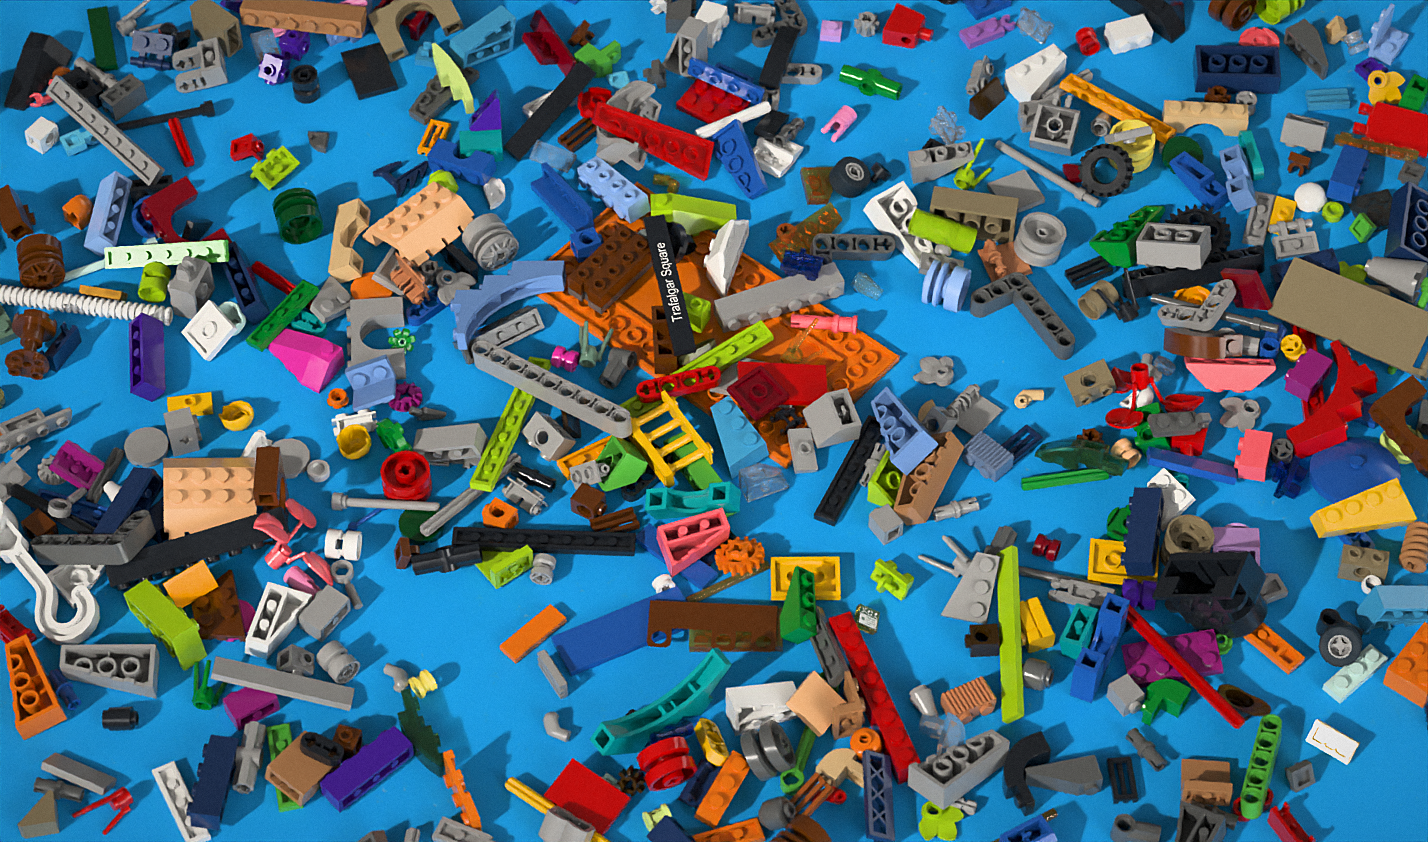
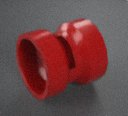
M1084 27L1077 31L1075 38L1080 45L1079 48L1082 54L1085 56L1096 54L1100 50L1101 45L1096 38L1094 29L1092 27Z

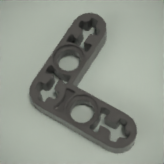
M773 0L774 6L783 20L754 29L752 31V44L754 46L763 48L772 45L777 34L774 31L778 30L781 25L801 29L800 36L807 32V19L795 0H786L785 4L783 0ZM787 10L795 11V13L791 15L785 12Z

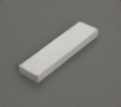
M172 761L153 769V776L185 842H207L211 840V836L206 828L192 827L190 824V816H187L186 813L188 803L193 802V799L175 762Z

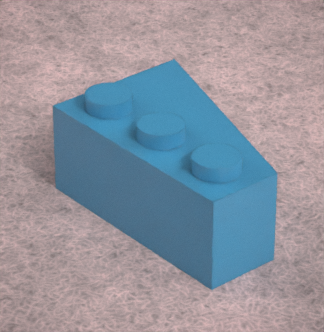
M500 5L450 39L449 57L462 69L512 51L516 17L503 5Z
M729 395L710 407L732 479L769 455L766 442Z
M1382 584L1374 586L1354 612L1360 628L1365 630L1363 635L1370 634L1372 629L1382 627L1384 631L1392 629L1391 626L1403 623L1405 627L1420 625L1424 622L1428 623V586H1385Z

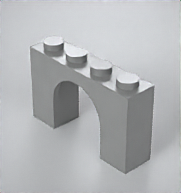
M403 297L350 300V309H346L347 322H351V326H347V338L351 339V343H347L348 356H351V361H347V366L351 367L386 354L396 373V380L406 379L404 348L378 350L370 348L363 343L364 338L374 330L405 327Z

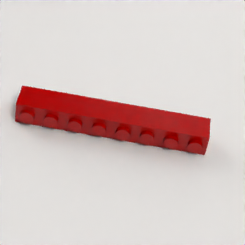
M851 612L831 617L828 622L852 678L857 679L859 687L857 693L859 698L863 697L865 715L871 728L880 736L883 754L891 756V771L897 784L908 782L909 765L914 762L921 763L918 754Z

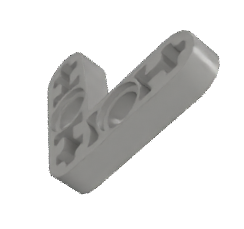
M789 63L781 83L816 85L822 80V68L815 64ZM790 71H795L798 74L795 76H790L787 73ZM761 86L764 88L762 102L772 98L771 109L777 111L779 108L780 87L775 90H767L765 86Z
M1229 279L1218 282L1200 309L1168 304L1158 310V317L1165 326L1208 331L1215 326L1236 295L1237 291L1234 283ZM1216 303H1220V304L1217 305L1216 307H1212V308H1211L1212 305H1214V304H1216ZM1186 316H1191L1190 318H1188V319H1186V320H1182V319L1185 318Z

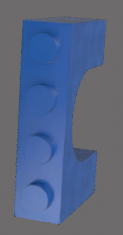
M1109 592L1107 593L1099 610L1098 623L1089 649L1082 647L1074 665L1070 696L1089 703L1093 702L1125 631L1130 600Z

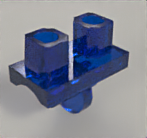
M801 248L800 253L785 250L780 270L785 271L787 276L794 277L797 274L805 275L807 280L815 281L819 277L824 258L806 254L805 248Z
M1295 455L1291 463L1284 464L1280 461L1278 464L1270 465L1268 474L1272 477L1274 483L1278 482L1273 494L1274 497L1279 499L1282 495L1294 499L1298 496L1301 486L1292 482V480L1294 479L1301 483L1308 470L1299 465L1301 458Z

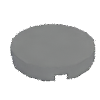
M144 427L135 430L127 437L124 444L127 459L133 465H142L148 468L161 463L163 458L167 457L170 448L167 436L161 430L154 427Z
M290 438L279 440L271 445L273 447H280L286 479L298 477V474L304 473L310 463V452L303 442Z

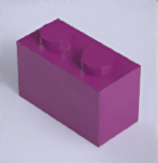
M1310 348L1305 355L1301 354L1294 369L1290 368L1284 377V380H1286L1284 390L1308 402L1329 376L1333 360Z
M249 687L231 692L222 699L225 712L238 732L245 729V724L251 721L258 722L280 710L276 694Z

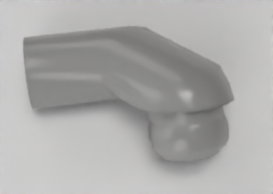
M387 663L383 673L394 678L395 684L393 689L396 692H405L406 687L409 685L407 672L393 664Z
M554 711L546 713L543 718L546 733L561 741L568 742L571 731L559 726L557 719L559 715Z

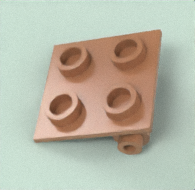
M988 239L984 242V248L978 250L991 283L1014 272H1020L1024 275L1033 273L1030 265L1021 260L1015 253L1014 241L996 245L994 241Z
M396 252L395 256L400 269L398 271L393 270L390 273L391 281L403 291L404 295L413 304L420 305L424 297L429 301V288L424 283L426 282L424 276L419 271L415 273L411 268L413 266L405 256L401 258Z

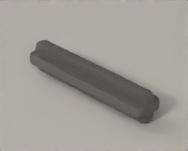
M117 447L112 449L105 461L104 468L99 472L86 494L87 502L97 504L104 492V485L111 480L124 457L122 449Z

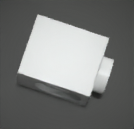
M42 116L24 131L28 146L42 154H45L60 140L56 123Z

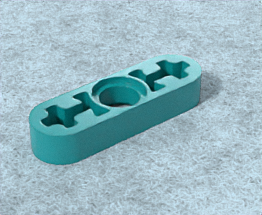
M1239 131L1238 142L1248 160L1252 181L1263 180L1264 168L1252 131Z

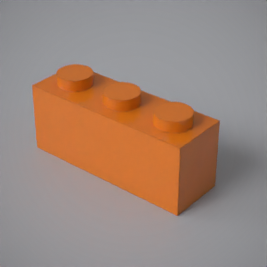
M734 750L731 752L701 802L694 818L713 829L716 828L750 770L745 756Z

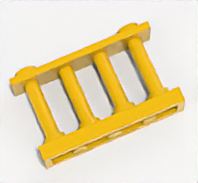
M664 390L661 392L663 404L638 418H631L632 433L628 438L637 447L664 486L671 488L675 485V472L703 456L712 465V454L714 451L710 443L703 441L679 410L676 399L673 396L669 397ZM667 411L673 418V420L648 434L640 430V426ZM677 427L686 432L685 435L660 449L652 446V441ZM691 441L698 448L696 451L672 464H666L663 460L664 456Z

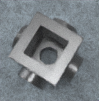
M292 644L277 654L278 671L304 677L313 675L315 668L313 653Z

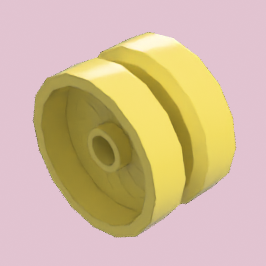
M1127 119L1115 124L1110 134L1149 125L1139 120ZM1152 127V134L1136 137V142L1123 144V141L1109 143L1121 147L1128 153L1129 158H1132L1133 173L1144 171L1153 160L1156 139ZM1107 158L1110 164L1118 170L1115 161Z

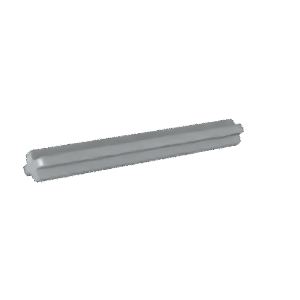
M515 452L509 455L497 482L511 472L516 462L521 464L520 455ZM467 488L420 525V532L426 537L431 535L485 491Z

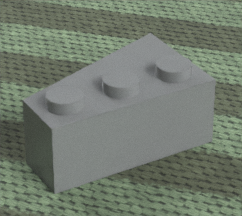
M689 16L677 32L662 65L668 71L695 81L697 78L688 74L689 60L691 57H695L708 63V31L706 22Z
M479 423L417 429L412 451L424 456L429 465L449 467V463L463 464V468L470 469V465H478L489 439Z

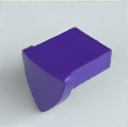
M1369 57L1355 67V72L1365 81L1368 80L1369 75L1373 71L1380 70L1389 73L1388 68L1382 63L1379 64L1373 57ZM1375 78V79H1374L1375 84L1380 83V82H1381V79H1380V78Z

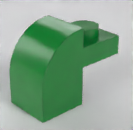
M1172 679L1154 681L1146 690L1145 702L1141 708L1143 712L1141 722L1150 726L1161 709L1178 718L1189 702L1192 689Z

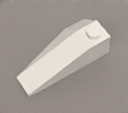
M902 181L870 199L863 211L883 235L890 236L895 240L896 247L919 269L922 251L935 254L931 241L908 233L910 220L917 209L918 203L905 182Z

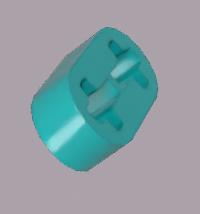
M304 310L289 323L290 328L297 332L320 338L327 334L326 323L323 324L315 315Z

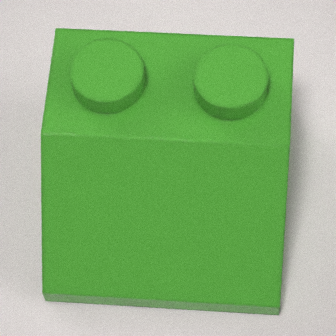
M612 435L596 460V464L605 463L609 466V473L601 477L602 482L598 484L603 491L607 492L635 483L645 473L648 462L634 444Z

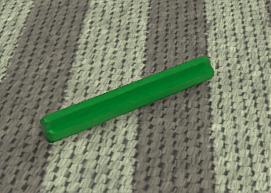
M1103 466L1024 477L1021 479V487L1023 491L1106 480L1109 478L1108 467Z

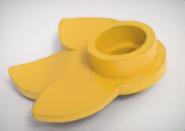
M1373 71L1367 80L1370 87L1368 98L1374 107L1376 102L1384 103V101L1389 104H1399L1401 93L1398 86L1405 82L1402 75L1397 72ZM1375 78L1381 79L1380 85L1375 84Z

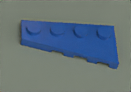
M734 119L707 139L714 142V155L725 165L724 168L728 173H731L735 178L734 181L749 199L754 200L769 189L740 120Z

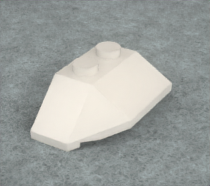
M730 220L718 230L716 238H712L709 247L711 252L705 256L703 267H706V277L721 298L727 295L749 235V220Z

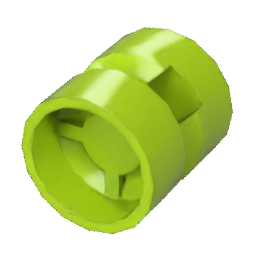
M158 262L147 263L143 268L142 280L138 288L140 298L151 303L164 301L171 277L170 268Z

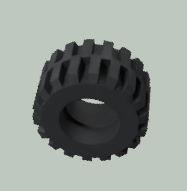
M1113 144L1096 145L1092 149L1087 150L1085 156L1080 160L1081 165L1078 166V170H1080L1078 176L1082 180V186L1086 187L1089 193H1093L1098 197H1113L1123 193L1130 186L1129 183L1134 177L1132 176L1134 171L1132 158H1129L1128 153L1121 147ZM1103 158L1114 160L1118 167V174L1115 180L1110 183L1100 182L1095 175V166Z

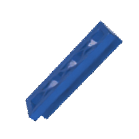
M547 162L541 164L543 177L531 182V189L573 233L594 227L592 208Z

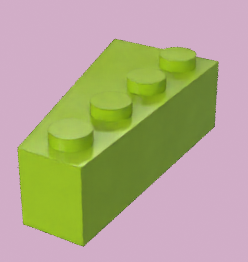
M145 579L123 594L130 611L146 629H150L154 638L159 643L163 642L172 658L177 656L179 665L184 671L192 667L196 661L199 662L207 656L198 630H200L198 623L193 618L189 619L182 607L177 608L169 595L164 596L157 584L152 585Z

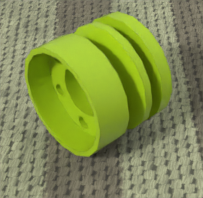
M1259 0L1255 12L1265 23L1275 25L1287 18L1288 15L1301 9L1305 5V0Z

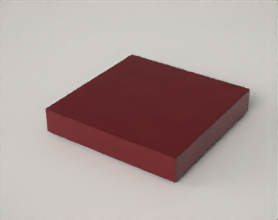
M1224 268L1220 272L1223 280L1229 279L1234 283L1237 293L1233 298V302L1236 308L1268 311L1272 307V303L1257 271Z
M761 365L727 387V392L755 421L786 402L790 397L785 389Z

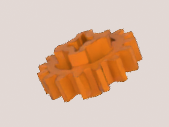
M746 536L743 540H740L739 537H736L735 540L728 539V544H720L721 549H716V565L718 570H723L725 575L731 572L732 576H735L736 573H740L741 576H744L746 572L751 574L753 573V568L759 569V564L764 563V547H762L761 542L757 543L756 538L749 540L748 536Z

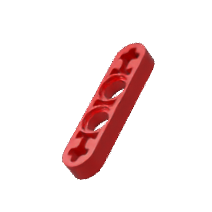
M706 366L646 380L637 385V397L642 403L661 401V392L664 391L662 387L666 383L674 385L672 390L666 391L669 397H678L712 389L721 384V371L716 366ZM710 374H713V376H714V379H713V380H710V378H709V375H710ZM699 376H702V383H700ZM688 378L696 380L692 386L685 385L684 381ZM656 386H658L659 393L656 392ZM645 389H648V391H649V394H648V395H645V393H644V390H645Z

